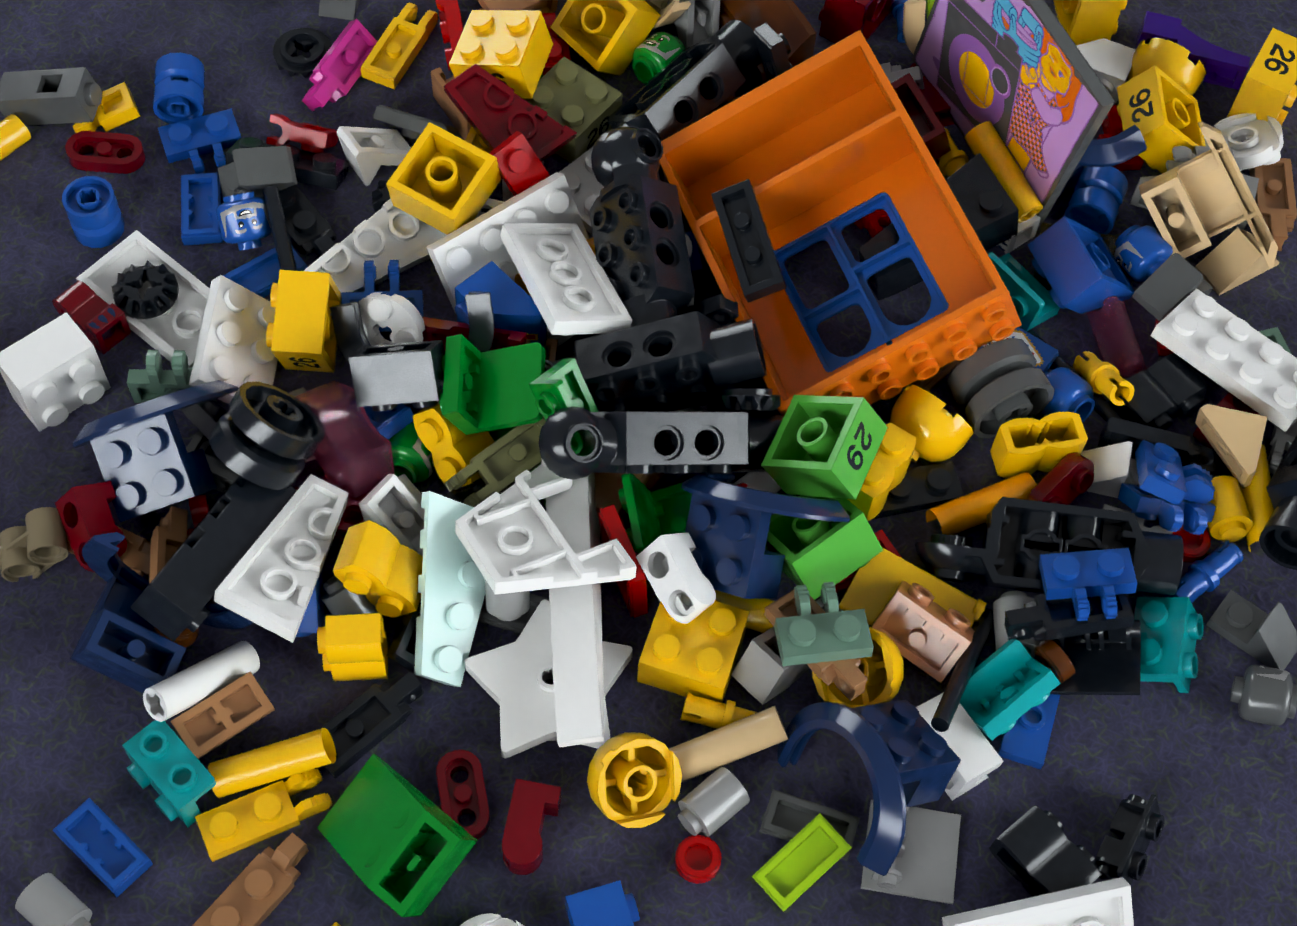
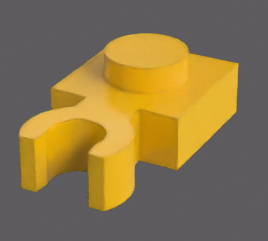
M123 82L103 91L102 101L98 106L94 121L76 123L72 126L76 133L95 131L97 127L102 126L105 132L140 117L127 84Z

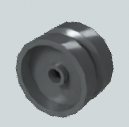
M1009 338L1000 340L979 349L971 357L963 360L948 378L947 389L956 404L965 409L964 417L978 438L995 437L999 427L1009 420L1035 418L1053 399L1055 389L1045 373L1040 368H1036L1037 360L1022 339Z

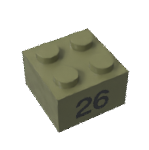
M563 57L539 80L533 98L524 100L546 111L550 118L562 126L566 125L577 132L576 138L555 152L569 163H572L592 148L603 133L613 129L607 118L622 105L623 93L571 60Z

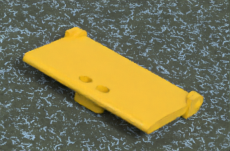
M885 548L865 566L857 570L839 603V608L843 611L865 609L868 625L871 626L895 594L897 587L902 581L907 582L909 585L917 583L934 596L933 601L947 611L949 608H952L963 614L971 623L969 627H972L973 623L979 620L987 604L980 599H974Z

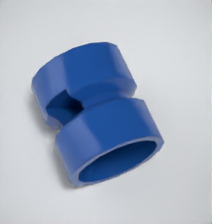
M181 52L163 55L157 60L155 65L154 113L159 119L169 124L202 116L204 112L203 90L205 87V68L203 63L198 58Z
M1087 166L1084 168L1066 208L1065 217L1099 233L1101 236L1110 233L1118 216L1119 206L1123 203L1128 190V181L1125 175L1111 166Z
M84 176L75 179L67 185L62 194V203L76 239L82 245L91 248H103L112 245L120 239L124 232L125 222L111 184L97 176Z

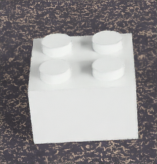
M67 312L0 352V373L13 399L39 432L48 426L60 425L67 419L69 413L84 404L97 402L104 395V392L111 388L94 345Z

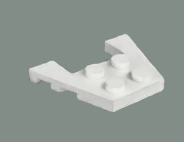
M543 460L541 465L530 472L526 469L515 477V484L503 493H493L455 521L456 535L495 595L631 580L636 578L637 566L617 538L583 552L574 553L539 502L541 499L571 489L572 479L559 477L548 469Z

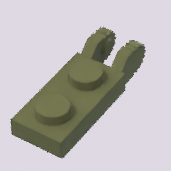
M544 416L537 423L516 426L473 457L468 466L451 477L444 485L450 492L457 490L478 473L486 486L464 499L463 503L472 507L477 506L495 492L501 493L515 482V477L526 469L531 471L541 464L542 458L538 442L541 428L545 423Z

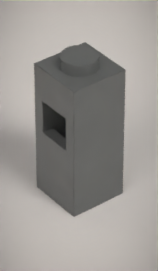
M86 67L4 72L0 81V111L5 118L10 114L16 115L25 126L93 122L98 106L101 104L103 92Z

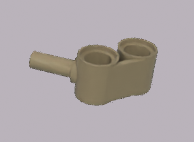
M41 507L34 509L25 515L26 526L10 527L0 533L1 576L5 580L18 582L19 577L31 575L32 579L39 578L44 571L68 557V539L57 508Z

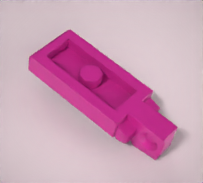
M358 19L348 23L312 71L313 74L309 80L314 85L302 99L303 103L311 111L320 106L321 108L324 107L328 100L334 103L339 98L347 95L361 75L360 69L362 64L378 42Z

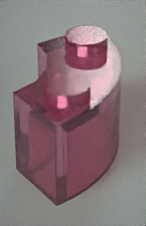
M331 381L294 396L306 404L318 416L325 428V437L313 455L324 470L326 479L330 484L340 487L348 492L350 496L356 498L371 491L388 474H395L391 442L373 426L364 407H357L353 388L337 381Z

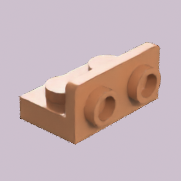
M902 581L871 627L886 633L898 646L900 654L941 683L971 644L974 630L969 627L971 623L963 614L952 608H949L947 611L933 601L934 596L926 588L917 583L909 585L907 582Z

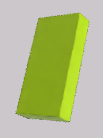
M819 813L765 863L752 878L784 912L852 847Z

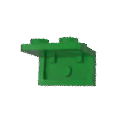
M462 334L446 337V349L442 357L444 384L443 392L439 398L442 415L465 435L539 422L543 415L537 409L536 399L529 384L545 373V348L540 343L534 342L480 352Z
M622 474L623 488H620L618 493L623 510L629 514L631 527L626 528V533L635 552L640 554L660 535L685 533L692 493L681 488L682 483L651 492L634 474Z

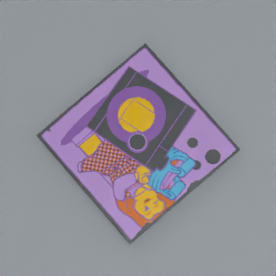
M935 0L912 60L916 66L920 67L922 75L926 77L951 107L948 114L964 137L977 125L986 121L992 122L1043 205V209L1036 214L1041 218L1038 226L1040 228L1115 100L1044 0Z

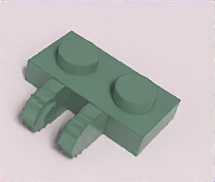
M148 350L146 354V368L129 369L127 386L134 403H143L193 387L189 385L192 368H188V357L185 350H174L171 359L172 370L162 369V357L158 350Z
M825 582L822 584L820 592L825 613L811 614L810 594L806 585L794 587L795 606L798 616L776 618L774 625L782 667L872 657L874 646L865 609L839 611L835 585L833 582Z

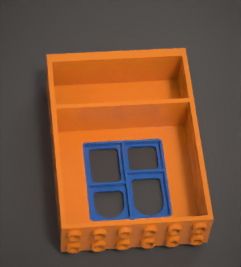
M861 30L661 141L663 155L660 159V165L669 184L677 186L680 207L724 298L738 303V317L735 321L739 322L753 318L756 323L767 369V376H764L763 379L767 388L772 389V395H781V406L777 409L783 417L794 395L864 397L870 405L881 399H891L898 395L903 387L917 380H926L933 377L941 367L955 360L961 361L971 357L979 347L991 341H1000L1009 337L1017 327L1022 325L1007 287ZM747 179L750 180L754 188L787 287L749 303L744 297L711 195ZM878 209L885 210L899 235L898 243L863 262H857L842 236L843 229ZM819 241H826L848 280L849 288L821 305L808 309L804 306L785 268V261ZM910 258L929 290L931 303L926 315L918 322L910 325H897L890 322L883 314L868 286V279L875 273L901 259ZM851 306H861L871 327V336L866 347L858 354L849 357H838L830 353L818 334L817 328L819 324Z

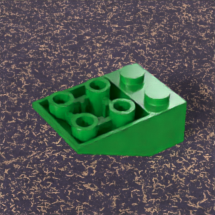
M372 754L317 827L361 881L401 917L421 916L478 841L376 754Z

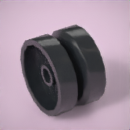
M246 382L239 387L230 401L229 412L220 417L210 433L209 443L215 455L229 469L242 478L261 487L282 490L289 489L296 482L305 468V459L314 454L324 439L325 428L318 416L306 404L290 393L266 383Z

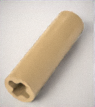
M772 706L671 747L669 750L679 760L682 783L789 739L776 707Z

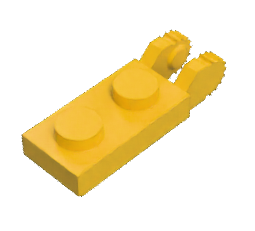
M410 2L407 3L399 15L392 19L360 69L361 77L395 90L436 26L438 13L427 10L418 25L413 24V21L417 17V5Z
M318 768L292 775L285 782L283 780L195 816L211 861L214 862L300 825L299 821L330 809L333 803L328 793L314 795L301 801L295 807H293L289 797L320 784L323 778Z

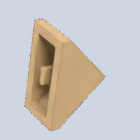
M1236 228L1195 266L1218 295L1271 269L1254 235L1240 228ZM1275 259L1274 267L1280 263L1277 259Z
M1206 404L1199 409L1195 423L1243 489L1250 485L1257 469L1267 416Z

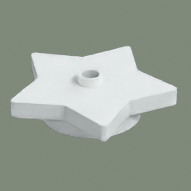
M543 599L515 642L465 659L466 671L500 705L501 755L505 759L546 741L557 740L554 685L544 682L546 680H553L549 601ZM602 641L605 741L581 745L598 749L610 739L605 696L632 658L633 649L628 645Z

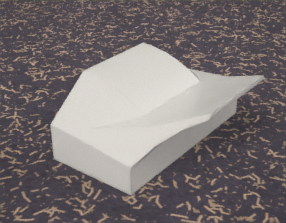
M388 474L359 503L363 519L383 526L398 539L400 544L413 549L423 556V549L419 548L420 530L424 529L425 508H421L422 494L405 474L398 477L395 474Z

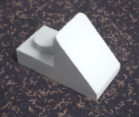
M339 126L336 131L346 159L366 186L370 185L381 165L399 166L411 149L397 129Z
M1126 441L1082 451L1081 455L1091 460L1094 464V481L1087 491L1118 498L1122 483L1139 485L1136 459L1131 458L1133 442Z

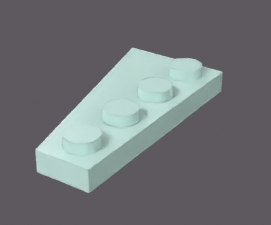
M431 491L422 492L421 508H425L424 529L420 530L419 548L423 549L422 574L418 575V593H421L420 616L416 618L414 675L445 685L461 687L465 672V659L469 657L485 597V578L456 535L455 521L474 507Z

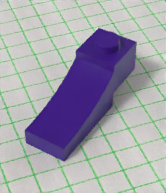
M1146 11L1137 35L1135 50L1143 40H1145V44H1149L1152 38L1172 41L1191 52L1188 59L1194 65L1197 64L1198 60L1201 61L1206 71L1203 82L1239 90L1249 69L1251 57L1223 49L1200 38L1181 25L1182 19Z

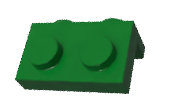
M575 358L562 359L529 384L536 399L537 409L544 416L545 421L557 410L571 406L584 408L590 412H598ZM578 432L573 434L570 442L571 448L576 454L583 448V438Z

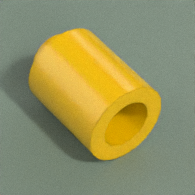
M1232 476L1214 477L1211 480L1215 488L1214 500L1212 499L1210 502L1216 506L1212 522L1207 523L1210 534L1214 539L1221 541L1229 540V543L1239 541L1246 536L1253 526L1239 481Z

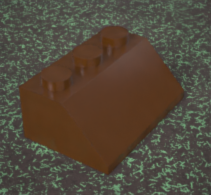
M720 0L719 30L730 20L742 21L754 31L755 28L767 23L777 34L782 33L786 37L791 48L788 59L793 67L813 56L817 32L793 0ZM760 63L752 71L753 78L759 86L768 82L763 64Z

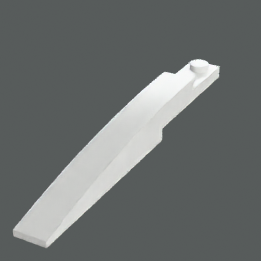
M591 473L587 477L572 480L571 489L546 498L547 514L576 554L600 545L599 518L595 506V473ZM601 583L549 589L557 743L559 747L605 741Z

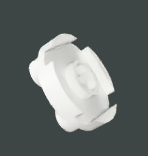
M1243 113L1222 119L1214 125L1215 128L1221 131L1228 147L1232 148L1234 159L1240 171L1261 165H1271L1280 160V151L1284 144L1281 124L1275 118L1267 116V122L1265 120H1257L1255 113Z
M374 292L359 301L364 331L371 346L423 341L424 320L417 308L403 296L397 294L389 296L381 294L382 292ZM379 326L381 328L388 326L392 330L389 336L392 341H388L381 336Z

